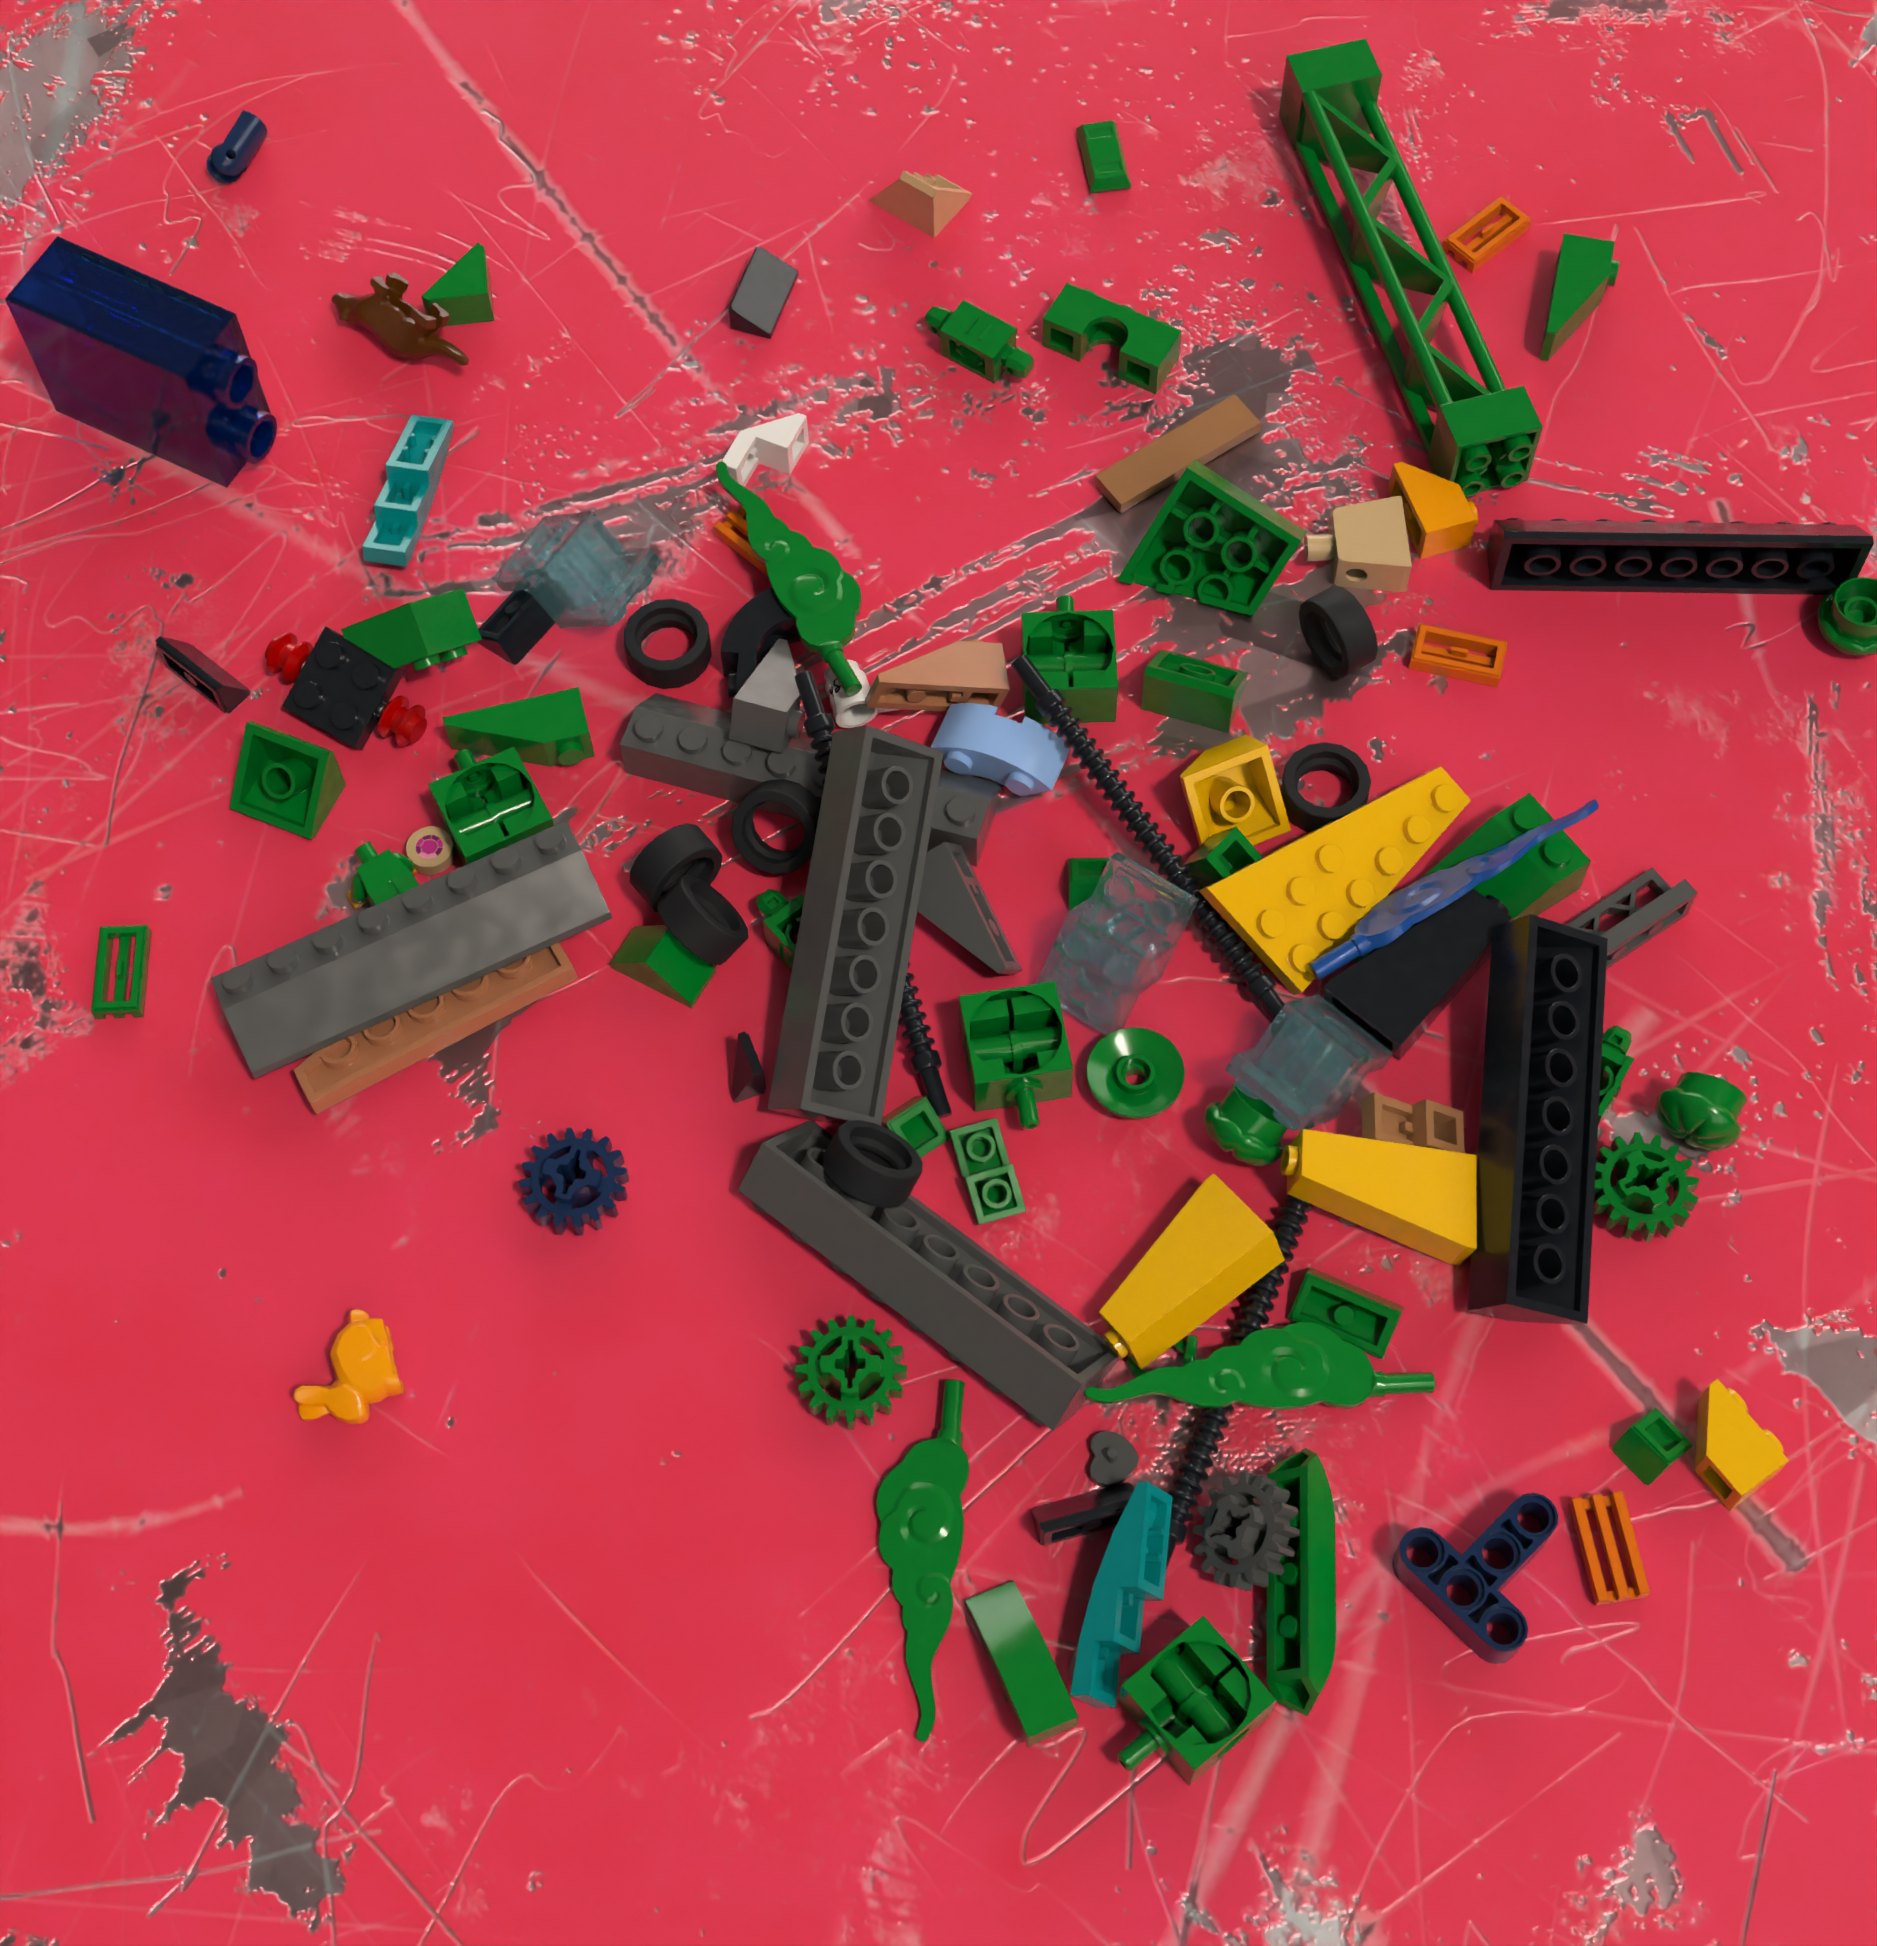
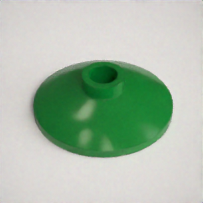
M1130 1027L1114 1031L1096 1044L1088 1059L1087 1082L1092 1095L1101 1106L1121 1117L1142 1119L1160 1114L1176 1101L1183 1088L1185 1069L1179 1051L1170 1040L1150 1029ZM1130 1075H1138L1144 1082L1140 1085H1132L1126 1081V1078Z

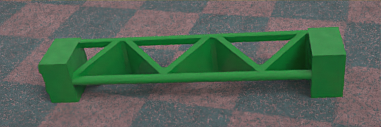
M1366 38L1287 55L1279 117L1294 151L1297 150L1427 451V460L1433 474L1459 484L1466 498L1491 489L1515 487L1522 482L1528 481L1543 428L1525 387L1520 386L1506 389L1377 104L1382 73ZM1319 161L1330 163L1355 221L1352 236ZM1350 168L1378 174L1363 197ZM1392 182H1394L1428 260L1377 220ZM1371 280L1382 283L1410 346L1407 362ZM1403 288L1434 296L1419 323ZM1447 303L1485 387L1430 345ZM1426 406L1436 408L1438 411L1435 427Z

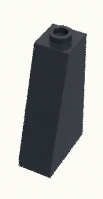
M1472 889L1453 903L1404 932L1391 943L1379 948L1330 979L1324 986V1003L1400 1060L1491 956L1493 927L1512 921V917L1508 915L1507 907L1500 900L1492 895L1484 897L1475 889Z

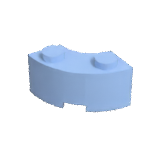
M957 703L950 705L931 745V748L944 752L942 760L950 771L960 775H974L991 779L1006 786L1011 792L1021 797L1053 790L1071 748L1064 747L1065 739L1057 737L1054 731L1026 716L1021 724L1009 718L996 715L998 711L996 706L979 703Z

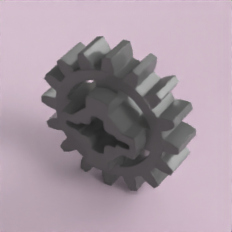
M1243 1471L1240 1473L1239 1479L1230 1476L1224 1477L1223 1491L1214 1488L1208 1491L1212 1500L1210 1507L1199 1506L1197 1511L1205 1519L1202 1525L1193 1527V1533L1202 1536L1203 1542L1194 1548V1553L1206 1558L1201 1569L1203 1572L1215 1575L1214 1581L1216 1583L1244 1591H1251L1253 1584L1264 1588L1268 1586V1572L1280 1576L1284 1573L1280 1559L1283 1555L1286 1557L1294 1556L1295 1551L1287 1544L1289 1538H1294L1300 1534V1530L1290 1526L1289 1520L1298 1514L1296 1507L1285 1504L1291 1495L1290 1492L1277 1487V1481ZM1253 1498H1257L1263 1506L1255 1504ZM1229 1557L1237 1559L1238 1564L1235 1565Z

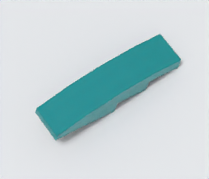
M419 415L410 416L386 463L387 481L374 504L376 520L362 546L364 561L407 567L421 536L436 494L454 429L453 420Z
M1148 1481L1137 1483L1112 1533L1093 1584L1079 1637L1070 1696L1096 1708H1116L1121 1654H1140L1144 1601H1163L1173 1496Z

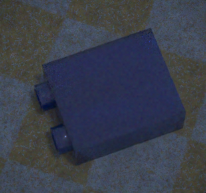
M58 236L5 298L56 411L226 488L247 461L253 464L258 463L270 452L277 434V421L270 412L258 378L257 364L251 358L236 313Z

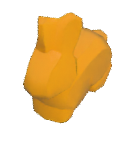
M361 1309L350 1311L347 1317L348 1325L337 1334L330 1352L335 1382L330 1386H301L294 1392V1400L299 1404L298 1413L302 1420H314L331 1414L338 1421L347 1424H363L368 1421L370 1416L369 1404L380 1402L389 1396L406 1393L404 1383L398 1377L393 1356L395 1349L388 1326H385L383 1318H371L366 1311Z

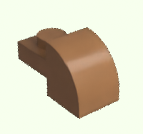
M1375 1092L1361 1098L1362 1138L1465 1153L1463 1111L1428 1099L1411 1105Z

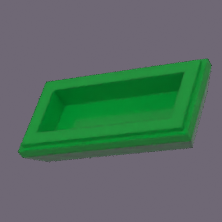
M1114 121L1082 124L1076 128L1090 194L1130 189L1131 182L1117 124Z

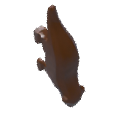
M396 272L387 274L386 279L381 276L371 278L370 284L375 293L354 295L339 292L333 295L331 301L337 309L338 319L364 326L392 354L404 358H425L441 355L452 359L461 366L468 364V357L459 348L438 336L439 330L449 323L450 314L436 303H432L430 307L432 316H429L404 301L402 295L406 292L409 282Z

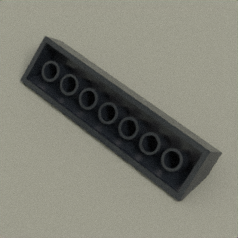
M1509 518L1506 520H1494L1487 544L1490 590L1826 595L1847 580L1858 578L1874 541L1872 535L1856 525H1837L1831 522L1821 524H1792L1789 522L1760 524L1743 521L1730 523H1702L1695 520L1687 522H1657L1654 520L1617 522L1607 519L1596 521L1552 519L1546 521Z
M1532 914L1498 925L1492 929L1476 1173L1477 1249L1471 1254L1468 1311L1507 1321L1583 1325L1588 1324L1608 939Z

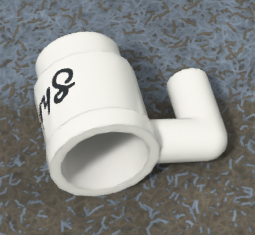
M847 660L862 685L861 691L853 696L845 694L830 666L825 670V691L838 726L843 728L859 727L870 722L878 713L900 710L866 707L865 698L870 690V685L866 674L860 670L856 661Z

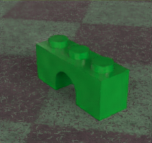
M1066 283L1043 318L1042 346L1080 362L1085 353L1093 346L1100 344L1113 345L1120 349L1118 379L1157 394L1179 359L1182 331L1172 327L1167 322L1157 321L1134 311L1126 305H1119L1100 297L1088 289H1081Z

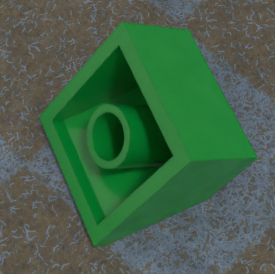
M463 588L407 603L341 629L345 639L395 669L412 663L415 671L468 654L466 645L482 640Z

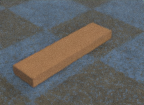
M1234 394L1096 474L1095 485L1121 514L1179 480L1186 468L1194 460L1204 465L1259 433L1261 421Z

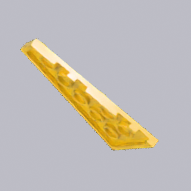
M1442 766L1432 769L1389 791V793L1272 852V854L1257 862L1241 868L1232 875L1199 890V892L1293 995L1302 993L1315 978L1309 963L1349 940L1350 935L1355 933L1356 924L1365 918L1377 903L1388 896L1468 805L1471 799Z

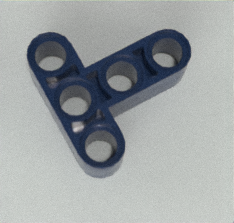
M1523 1494L1462 1555L1434 1530L1424 1527L1414 1528L1404 1535L1396 1549L1392 1563L1394 1573L1420 1601L1481 1659L1493 1664L1506 1663L1515 1656L1526 1640L1528 1625L1526 1618L1520 1610L1500 1591L1544 1547L1557 1527V1509L1550 1499L1541 1494ZM1529 1514L1534 1516L1540 1522L1542 1531L1538 1533L1526 1531L1519 1524L1518 1515ZM1412 1548L1423 1549L1430 1555L1433 1564L1425 1568L1417 1567L1408 1559L1406 1551ZM1489 1549L1500 1552L1506 1559L1507 1568L1495 1569L1490 1567L1483 1559L1482 1552ZM1456 1585L1466 1589L1471 1595L1472 1604L1460 1606L1452 1602L1447 1595V1587ZM1496 1623L1506 1627L1511 1634L1512 1643L1502 1645L1494 1642L1488 1635L1487 1625Z

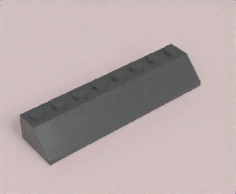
M656 693L635 707L620 743L625 771L628 774L740 803L753 788L765 781L786 779L800 783L811 791L821 804L824 789L822 780L826 775L820 774L818 771L822 762L814 759L818 750L811 748L810 744L814 738H809L806 732H801L798 739L792 738L782 753L729 739L732 714L730 712ZM941 768L927 852L943 842L958 844L962 846L970 864L977 867L1004 790V785L969 775L956 774ZM769 801L758 807L759 809L800 819L795 811L782 803Z
M868 725L833 732L768 1103L769 1110L830 1123L843 1124L846 1121L862 1120L881 1126L944 753L942 751Z
M566 820L212 977L211 980L224 1015L256 1079L612 919V915L583 851Z
M808 1121L761 1144L738 1191L748 1197L757 1210L771 1215L786 1226L795 1239L809 1244L825 1256L833 1268L850 1275L867 1289L872 1298L888 1304L905 1317L909 1326L918 1332L927 1334L943 1346L952 1359L966 1364L981 1375L991 1389L1007 1395L1019 1404L1033 1421L1046 1425L1053 1431L1074 1416L1087 1400L1084 1397L1085 1389L1091 1386L1097 1388L1119 1361V1358L1111 1350L1103 1337L910 1194L907 1201L899 1207L882 1208L859 1201L838 1188L827 1176L822 1166L824 1153L833 1136L814 1121Z

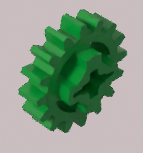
M1635 1132L1628 1145L1625 1140L1618 1136L1614 1139L1611 1150L1602 1147L1596 1156L1598 1163H1596L1594 1197L1599 1199L1594 1204L1593 1213L1601 1214L1606 1212L1609 1215L1605 1225L1607 1229L1615 1227L1618 1223L1624 1226L1623 1238L1629 1239L1634 1230H1639L1644 1241L1650 1242L1655 1229L1663 1237L1667 1238L1674 1230V1224L1683 1227L1690 1216L1688 1211H1692L1698 1201V1197L1692 1194V1192L1698 1186L1699 1178L1686 1176L1693 1164L1691 1159L1679 1162L1675 1158L1679 1146L1675 1144L1667 1150L1661 1148V1136L1655 1135L1651 1143L1647 1144L1643 1142L1640 1132ZM1616 1167L1618 1170L1616 1174L1618 1182L1616 1186L1611 1187L1610 1175L1611 1171ZM1673 1186L1674 1200L1673 1204L1669 1207L1667 1204L1669 1196L1666 1192L1669 1187Z
M849 1315L846 1327L839 1328L838 1324L833 1319L828 1320L829 1333L826 1335L815 1329L810 1332L811 1341L814 1345L813 1348L800 1346V1359L807 1363L795 1366L796 1379L805 1381L798 1386L800 1398L813 1397L809 1403L810 1413L814 1416L825 1409L827 1411V1425L833 1426L839 1417L846 1418L848 1429H854L856 1418L863 1417L866 1423L872 1426L875 1424L874 1411L879 1409L881 1412L890 1415L892 1413V1404L889 1396L902 1399L904 1394L903 1386L897 1382L907 1378L906 1365L898 1363L904 1358L902 1346L890 1347L893 1336L889 1329L879 1335L875 1334L876 1327L875 1320L869 1319L863 1328L857 1327L854 1315ZM861 1344L870 1347L878 1355H870L861 1347ZM839 1346L831 1355H826L831 1349ZM854 1356L857 1370L852 1381V1388L849 1389L848 1379L845 1378V1374L847 1373V1367L850 1366V1357ZM823 1389H833L841 1397V1401L831 1397ZM871 1389H878L868 1398L861 1400Z

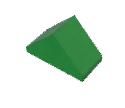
M475 244L421 296L426 315L432 316L430 307L432 303H436L450 314L449 323L446 326L494 321L491 275L483 245Z
M666 925L635 926L610 962L612 969L691 1009L716 973V967L713 964L697 957L684 947L672 935Z

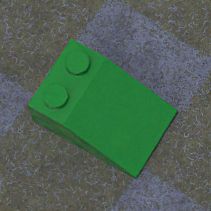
M1529 793L1492 816L1423 877L1442 869L1454 867L1471 857L1485 854L1511 842L1534 828L1554 821V819ZM1561 830L1536 844L1512 865L1487 881L1479 883L1473 889L1484 897L1492 895L1500 900L1507 907L1508 915L1512 917V920L1529 914L1538 916L1580 889L1591 861L1565 831Z

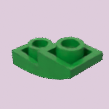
M997 1117L950 1130L948 1132L977 1224L981 1225L1026 1212L1013 1163L1010 1164Z

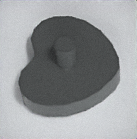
M1104 1431L1094 1435L1091 1440L1090 1450L1094 1458L1090 1465V1478L1092 1482L1102 1487H1112L1125 1482L1132 1476L1138 1465L1139 1458L1133 1445L1126 1438L1115 1432Z

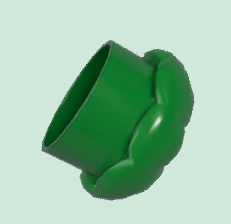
M1867 577L1849 579L1831 590L1821 600L1817 611L1819 631L1823 638L1840 652L1854 656L1877 654V579Z
M1686 1072L1681 1074L1674 1088L1664 1090L1658 1095L1655 1109L1659 1121L1672 1136L1682 1138L1687 1145L1719 1151L1734 1145L1741 1137L1742 1129L1736 1121L1747 1102V1098L1739 1088L1723 1079L1700 1072Z
M1234 1083L1223 1101L1209 1104L1203 1116L1204 1127L1210 1139L1217 1143L1220 1149L1226 1152L1232 1151V1156L1237 1160L1254 1166H1266L1273 1164L1282 1156L1283 1147L1280 1140L1291 1125L1290 1118L1277 1103L1257 1089L1247 1084Z

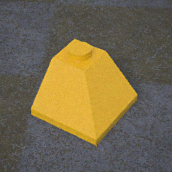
M1247 734L1205 750L1179 776L1199 846L1211 835L1233 827H1237L1253 846L1291 831L1268 745Z

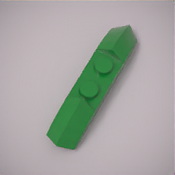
M1305 1448L1276 1463L1267 1473L1268 1478L1277 1481V1487L1290 1492L1291 1495L1285 1504L1298 1509V1514L1289 1520L1290 1526L1300 1530V1534L1294 1538H1289L1287 1544L1295 1551L1294 1556L1286 1557L1283 1555L1280 1559L1284 1573L1280 1576L1268 1572L1267 1685L1273 1696L1277 1699V1702L1308 1716L1326 1684L1334 1660L1336 1647L1335 1512L1330 1485L1318 1455Z

